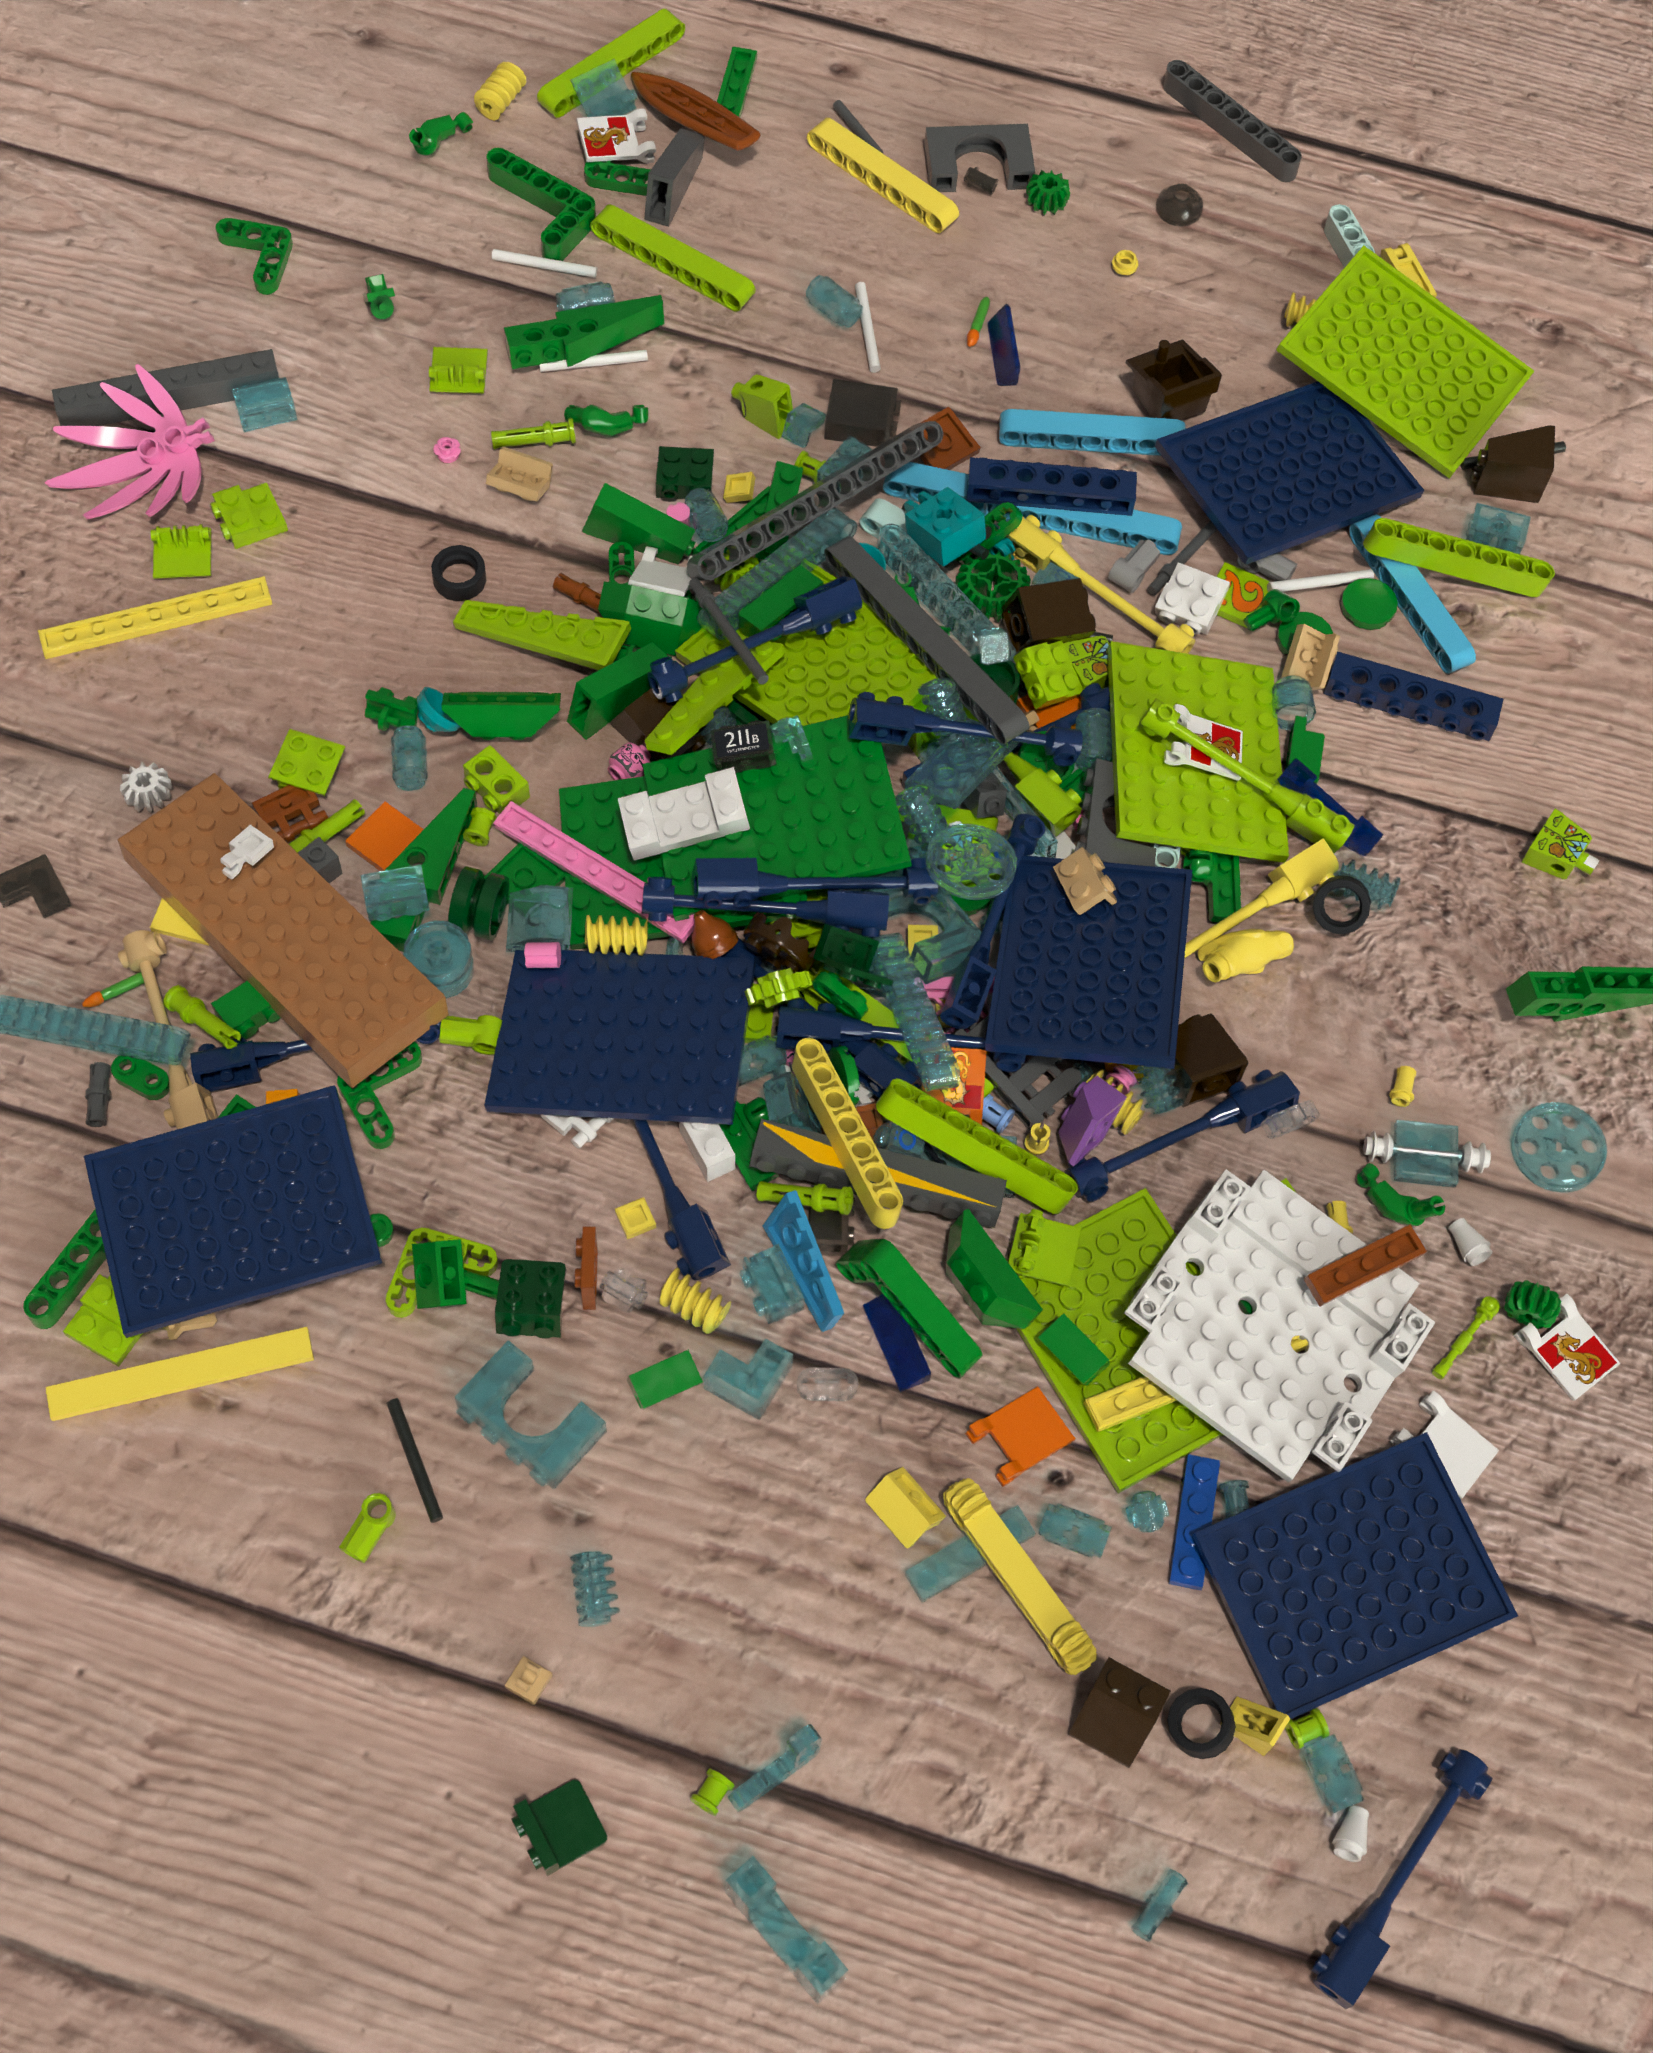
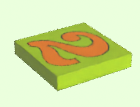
M1224 562L1217 577L1229 581L1230 587L1217 615L1247 628L1244 624V618L1262 607L1263 599L1268 593L1267 584L1270 581Z

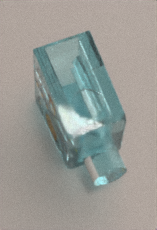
M787 1065L774 1068L772 1071L774 1078L763 1084L769 1121L820 1133L818 1118L796 1076L791 1072V1068Z

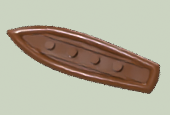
M641 72L631 73L635 88L648 104L670 119L736 151L753 145L761 136L758 130L736 114L690 86L658 75Z

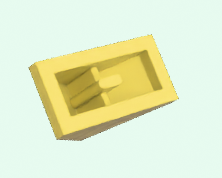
M1236 1697L1230 1707L1236 1726L1234 1736L1262 1756H1265L1273 1748L1291 1719L1287 1714L1240 1697Z

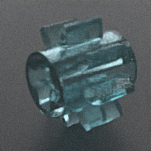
M1142 1491L1135 1494L1131 1498L1132 1506L1125 1508L1129 1523H1133L1134 1528L1139 1527L1141 1532H1154L1160 1529L1164 1523L1163 1517L1169 1516L1166 1500H1162L1161 1495L1156 1496L1153 1491Z

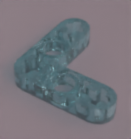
M812 1724L799 1730L786 1742L785 1753L751 1777L728 1796L737 1812H741L818 1755L822 1738Z

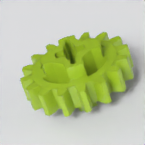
M788 968L757 978L758 985L746 989L745 994L749 1005L764 1003L765 1008H770L801 998L799 991H803L813 984L809 971L793 973L792 968Z

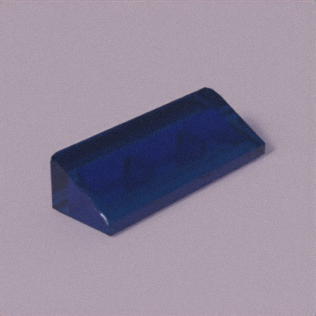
M1005 304L989 320L987 326L997 385L1013 386L1017 385L1019 380L1020 362L1011 308L1009 304Z
M881 1294L864 1304L865 1314L899 1391L902 1392L930 1381L931 1371L912 1328L888 1299Z

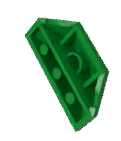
M605 581L603 583L598 611L603 618L630 622L631 630L623 643L625 645L635 644L638 648H642L653 642L666 654L676 656L675 650L691 636L699 632L712 619L706 609L701 608L696 600L634 585Z
M447 692L443 695L441 705L442 711L472 737H480L484 740H492L497 737L522 740L526 737H532L560 711L561 693Z
M969 1209L964 1210L950 1228L946 1275L983 1325L1020 1329L1029 1327L1043 1311L1042 1307Z

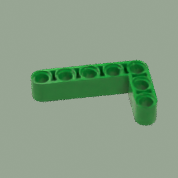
M503 148L491 149L486 156L490 181L556 217L541 234L542 257L563 261L591 231L590 224L596 217L594 198Z
M96 1209L26 1297L23 1309L36 1328L48 1329L53 1327L106 1260L102 1236H95L100 1230ZM89 1254L85 1261L75 1262L78 1256ZM69 1280L65 1287L55 1288L59 1281ZM48 1306L46 1312L41 1315H35L39 1307Z
M886 1239L859 1240L835 1262L840 1273L853 1283L873 1282L944 1368L954 1377L962 1378L983 1356L978 1345L890 1241Z

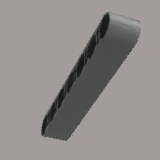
M1173 60L1167 64L1163 89L1167 94L1281 182H1291L1296 178L1302 158L1301 152L1186 62Z

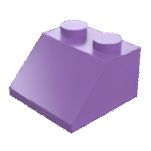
M1099 1076L1094 1077L1088 1083L1083 1081L1073 1094V1097L1076 1098L1074 1104H1070L1061 1117L1064 1123L1059 1130V1135L1068 1163L1072 1166H1075L1104 1140L1127 1096Z

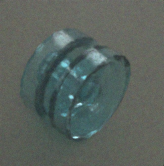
M430 921L421 924L409 934L404 944L403 955L446 998L456 996L468 987L473 978L474 961L468 936L459 926L448 921Z

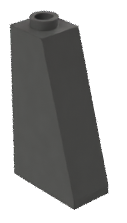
M680 128L648 173L645 220L670 226L703 158L705 136Z

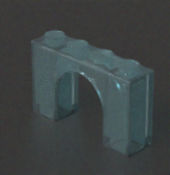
M903 869L879 877L902 876ZM939 882L936 897H931L932 901L925 905H916L913 897L905 898L902 889H861V891L889 894L888 918L900 913L913 912L931 918L940 926L943 931L942 933L914 944L908 963L925 984L956 973L959 964L965 960L976 941L980 938V929Z
M508 1340L454 1397L458 1408L456 1412L468 1424L474 1421L482 1428L480 1433L491 1444L495 1445L498 1442L507 1449L504 1453L513 1463L518 1466L523 1463L531 1470L529 1475L539 1485L544 1487L545 1484H548L554 1490L607 1432L606 1422L581 1401L563 1422L548 1434L531 1437L514 1431L504 1419V1408L510 1396L533 1373L534 1366L532 1359Z
M754 1856L725 1880L726 1895L817 2005L845 1980L848 1973L847 1967L825 1941L821 1945L818 1944L799 1924L777 1894L776 1882Z

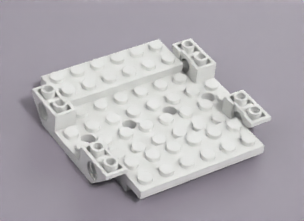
M1227 1169L1222 1173L1184 1224L1124 1312V1314L1148 1331V1334L1141 1342L1142 1344L1128 1364L1288 1483L1294 1479L1311 1451L1337 1472L1342 1470L1373 1420L1370 1417L1394 1379L1406 1370L1434 1326L1435 1321L1410 1303L1407 1304L1420 1283L1400 1268L1320 1307L1305 1283L1304 1278L1367 1246V1244L1265 1170L1259 1174L1251 1187ZM1187 1262H1194L1199 1266L1201 1271L1199 1276L1191 1275L1187 1271ZM1240 1300L1249 1302L1253 1309L1252 1314L1248 1315L1241 1312L1238 1302ZM1299 1336L1300 1339L1308 1341V1346L1305 1348L1304 1353H1297L1293 1350L1291 1346L1293 1337ZM1345 1377L1352 1378L1357 1383V1392H1350L1344 1386Z

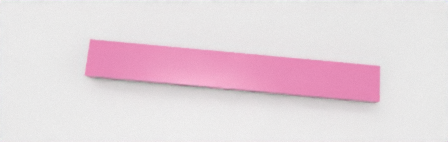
M512 801L509 802L493 822L494 827L611 898L624 908L647 920L649 914L642 913L645 882ZM694 914L689 915V919L675 922L674 915H667V921L664 922L650 920L648 922L681 943H684L693 932Z

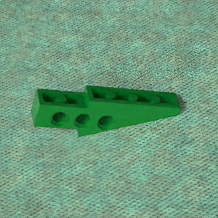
M661 295L555 312L556 319L504 327L506 349L512 369L566 360L567 367H570L664 324L663 300Z
M463 788L380 875L383 887L380 897L381 908L379 914L372 917L370 924L398 951L411 952L429 902L441 905L465 840L463 833L465 829L469 828L472 820L471 811L477 807L475 790ZM415 863H422V865L417 867L412 866ZM406 888H412V889H413V890H411V891H409V892H403V891H402V890H404V889H406ZM398 913L404 914L403 916L398 918L392 917L393 915Z
M1582 966L1575 972L1528 971L1507 987L1506 992L1515 1016H1552L1554 1022L1653 1004V968Z

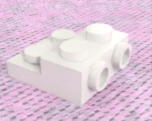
M1178 562L1169 583L1166 582L1156 603L1155 615L1161 621L1168 624H1186L1192 628L1194 634L1203 633L1208 635L1230 587V582Z

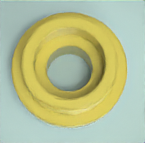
M1121 250L1113 257L1112 268L1120 275H1131L1138 268L1137 257L1130 250Z

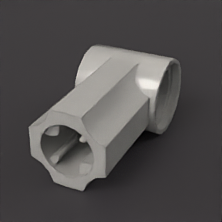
M1149 539L1140 540L1125 558L1121 557L1115 562L1109 572L1108 579L1130 593H1134L1143 581L1145 573L1160 556V551L1156 544Z
M1279 553L1244 565L1239 557L1237 558V562L1243 570L1252 574L1259 571L1275 581L1290 580L1298 565Z

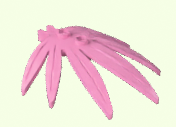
M139 364L135 365L138 376L150 399L164 417H161L141 400L114 386L103 382L100 383V386L120 408L139 422L156 429L155 432L104 426L53 427V430L58 435L79 443L102 448H137V450L120 454L45 481L48 487L62 489L102 487L127 481L146 473L95 508L83 514L86 519L112 513L135 502L152 490L168 472H170L145 513L148 517L155 515L172 499L181 481L182 499L185 503H188L194 497L199 488L201 463L196 449L203 443L209 444L215 441L209 431L202 434L204 430L210 428L209 423L204 418H201L194 425L188 426L180 408L170 394Z

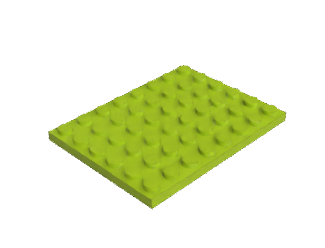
M1364 245L1276 349V351L1449 479L1534 373L1533 369Z
M793 550L758 579L755 584L751 585L725 607L722 613L738 635H744L741 633L738 613L797 566H803L824 581V584L837 578ZM862 600V608L855 612L857 616L855 620L841 624L839 619L831 622L833 629L827 633L817 635L814 630L781 636L775 642L783 644L785 654L766 671L769 677L768 681L765 684H759L755 677H752V684L745 690L739 689L732 696L784 731L849 715L852 699L854 697L857 698L863 692H871L875 695V700L886 702L889 697L898 696L904 700V705L914 707L941 681ZM711 619L699 632L691 636L675 650L676 658L688 665L723 649L729 641L715 621Z
M1111 641L1107 650L1116 838L1285 863L1289 857L1286 814L1268 797L1267 793L1242 777L1237 781L1188 764H1166L1164 762V752L1166 750L1171 751V744L1174 741L1183 744L1184 740L1171 732L1165 739L1161 736H1150L1144 730L1143 725L1140 724L1146 711L1157 698L1161 702L1172 706L1175 704L1183 705L1192 715L1243 731L1242 764L1273 784L1283 786L1273 668Z
M1146 1188L1074 1225L1082 1229L1069 1287L1017 1274L1043 1311L1029 1327L1016 1329L1118 1494L1223 1436L1221 1432L1178 1400L1100 1432H1097L1083 1404L1085 1399L1144 1376L1129 1365L1128 1362L1142 1344L1141 1342L1148 1334V1331L1124 1314L1134 1295L1177 1236ZM1194 1262L1186 1263V1269L1191 1275H1200V1270ZM1063 1313L1109 1359L1110 1365L1087 1386H1083L1064 1364L1038 1340V1337Z

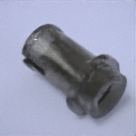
M969 167L964 177V182L967 183V186H974L992 195L999 180L978 171V167Z

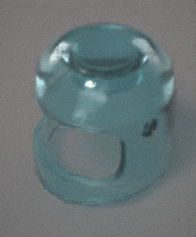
M1289 675L1279 679L1273 685L1271 692L1273 697V718H1277L1278 727L1288 731L1291 730L1294 720H1283L1277 716L1282 708L1306 704V725L1314 719L1316 707L1313 690L1308 680L1301 676Z

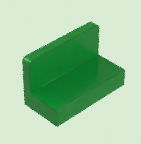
M1295 716L1289 735L1283 778L1316 785L1319 781L1325 735L1306 731L1307 717Z

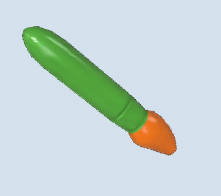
M984 297L979 303L971 329L967 334V345L969 347L974 346L979 340V333L990 306V299L988 297Z
M141 972L101 990V992L92 993L83 1001V1007L99 1006L105 1000L112 999L144 984Z

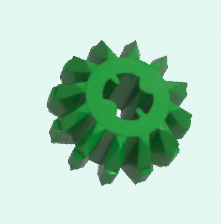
M1041 170L1039 175L1033 174L1026 188L1028 205L1033 206L1034 211L1042 210L1044 215L1047 211L1055 215L1058 210H1064L1070 198L1069 181L1063 179L1062 173L1055 175L1052 170L1050 173H1045Z
M1524 1280V1282H1515L1511 1286L1505 1298L1504 1309L1510 1318L1516 1319L1517 1323L1528 1325L1531 1322L1537 1329L1542 1327L1551 1328L1559 1316L1562 1301L1558 1298L1559 1294L1555 1291H1550L1548 1286Z

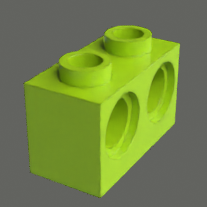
M491 745L463 764L465 776L463 781L468 789L477 791L482 796L485 805L492 812L496 810L500 814L510 801L520 806L530 798L528 781ZM483 772H489L487 775H480ZM501 791H509V792L506 793V794H500V793H499V792H501Z

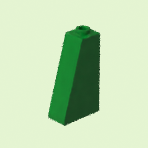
M604 483L582 529V532L611 543L627 542L633 547V550L644 553L646 546L658 548V553L655 557L675 564L680 563L683 555L689 557L696 543L691 540L696 531L695 529L607 483Z
M651 642L577 681L567 722L587 740L609 724L627 706L651 689L647 676L648 672L652 671L650 663L668 655Z

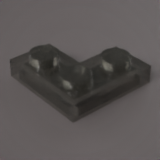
M46 854L0 874V903L3 908L32 896L43 918H47L72 905Z

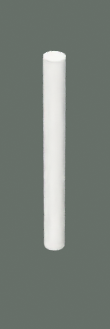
M493 249L492 260L592 278L597 277L598 268L498 249Z
M858 282L855 284L869 368L871 372L876 373L881 368L866 285L864 282Z
M647 350L594 355L570 367H567L566 360L540 364L539 367L540 372L648 361Z
M1372 569L1268 582L1267 590L1269 592L1273 589H1278L1285 592L1347 584L1357 579H1374V572Z

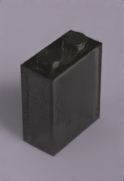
M833 379L825 421L824 439L878 447L896 436L898 421H894V416H900L902 400L897 399L898 388Z

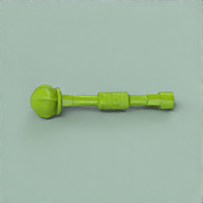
M1486 1296L1481 1300L1480 1306L1476 1307L1477 1314L1474 1317V1321L1466 1331H1462L1460 1336H1458L1446 1358H1443L1432 1370V1374L1436 1378L1442 1380L1457 1355H1461L1473 1340V1334L1479 1326L1484 1324L1486 1320L1491 1321L1498 1313L1500 1304L1496 1298Z

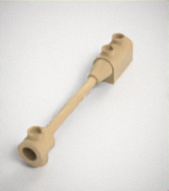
M139 930L132 932L123 938L124 950L118 952V958L123 967H130L134 972H141L169 1066L170 1091L168 1099L170 1108L164 1110L165 1120L170 1127L176 1126L177 1129L216 1119L218 1115L211 1092L198 1083L192 1084L185 1068L181 1065L153 969L161 962L159 956L167 953L165 942L156 931Z

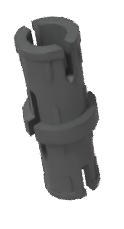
M95 1062L90 1064L89 1088L85 1091V1098L88 1100L85 1123L91 1127H102V1125L105 1126L107 1124V1105L111 1099V1091L109 1090L111 1066L107 1063Z

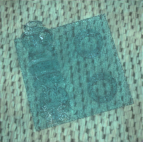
M615 59L571 79L587 117L624 115L636 109L634 103L637 99V94L634 89L629 90Z

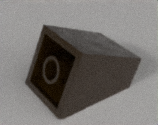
M1548 425L1489 438L1485 449H1480L1477 466H1473L1470 482L1474 483V494L1539 503L1554 471L1555 426Z
M1081 578L1018 587L1002 606V620L1013 657L1023 649L1045 642L1047 644L1058 641L1066 643L1086 639L1096 631L1095 617L1090 612L1088 593L1082 585Z
M649 689L609 723L627 741L646 747L644 740L678 700L667 703L665 698L658 699L652 689ZM707 725L701 727L692 738L672 755L648 750L652 757L650 762L682 755L689 748L692 752H695L707 742L703 737L711 730Z
M1212 1013L1204 1016L1197 1014L1178 1025L1174 1069H1163L1182 1107H1186L1228 1092L1233 1084L1241 1081L1249 1062Z
M1108 1657L1097 1675L1068 1735L1130 1768L1155 1725L1171 1690Z

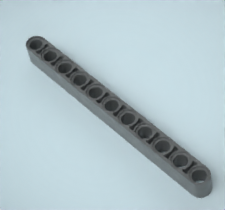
M935 421L915 424L694 555L687 563L688 575L692 579H699V581L712 580L937 446L943 438L942 427ZM924 430L928 433L927 440L924 438ZM903 442L906 444L907 447L906 453H904L902 450ZM881 455H883L885 459L884 467L881 465L880 462ZM859 468H861L863 471L862 480L859 478L858 475ZM837 481L841 484L840 493L836 489ZM815 494L819 497L818 507L814 503ZM793 507L797 511L796 520H794L791 514ZM770 521H773L775 525L774 533H771L769 529ZM748 534L752 537L751 547L746 542ZM725 547H727L730 552V557L728 561L724 558L723 555ZM702 561H704L707 565V572L705 575L701 572L700 569Z
M848 535L824 550L825 558L830 567L840 577L855 578L861 599L998 742L1004 745L1029 730V722L1023 711L853 537Z

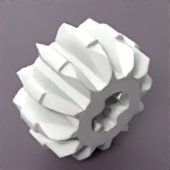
M141 761L139 768L136 769L130 766V774H122L121 794L124 795L125 803L128 806L134 805L135 810L138 812L146 807L147 811L151 813L153 806L163 808L162 800H170V790H172L171 779L168 778L167 771L164 768L159 769L158 765L154 762L146 767L145 763Z

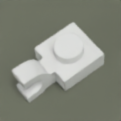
M249 825L229 842L231 852L220 858L221 863L226 866L222 870L223 874L232 880L239 874L244 862H248L252 866L274 848L273 840L252 825Z

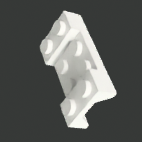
M734 767L706 774V781L653 796H648L647 791L617 798L633 860L749 830L750 826Z

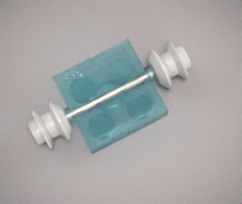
M1396 1120L1394 1124V1142L1389 1133H1385L1383 1138H1377L1376 1132L1372 1131L1370 1137H1365L1363 1154L1368 1155L1369 1162H1372L1375 1156H1379L1382 1162L1386 1163L1394 1156V1181L1456 1187L1459 1183L1458 1163L1461 1164L1465 1172H1468L1472 1166L1476 1167L1478 1173L1481 1174L1484 1168L1489 1167L1491 1161V1152L1486 1149L1485 1143H1481L1479 1148H1473L1472 1143L1468 1141L1459 1150L1458 1126Z

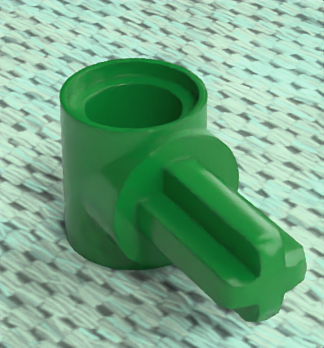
M1273 589L1265 595L1262 607L1244 618V624L1248 630L1253 631L1269 621L1273 624L1279 621L1291 622L1299 613V602L1284 592Z

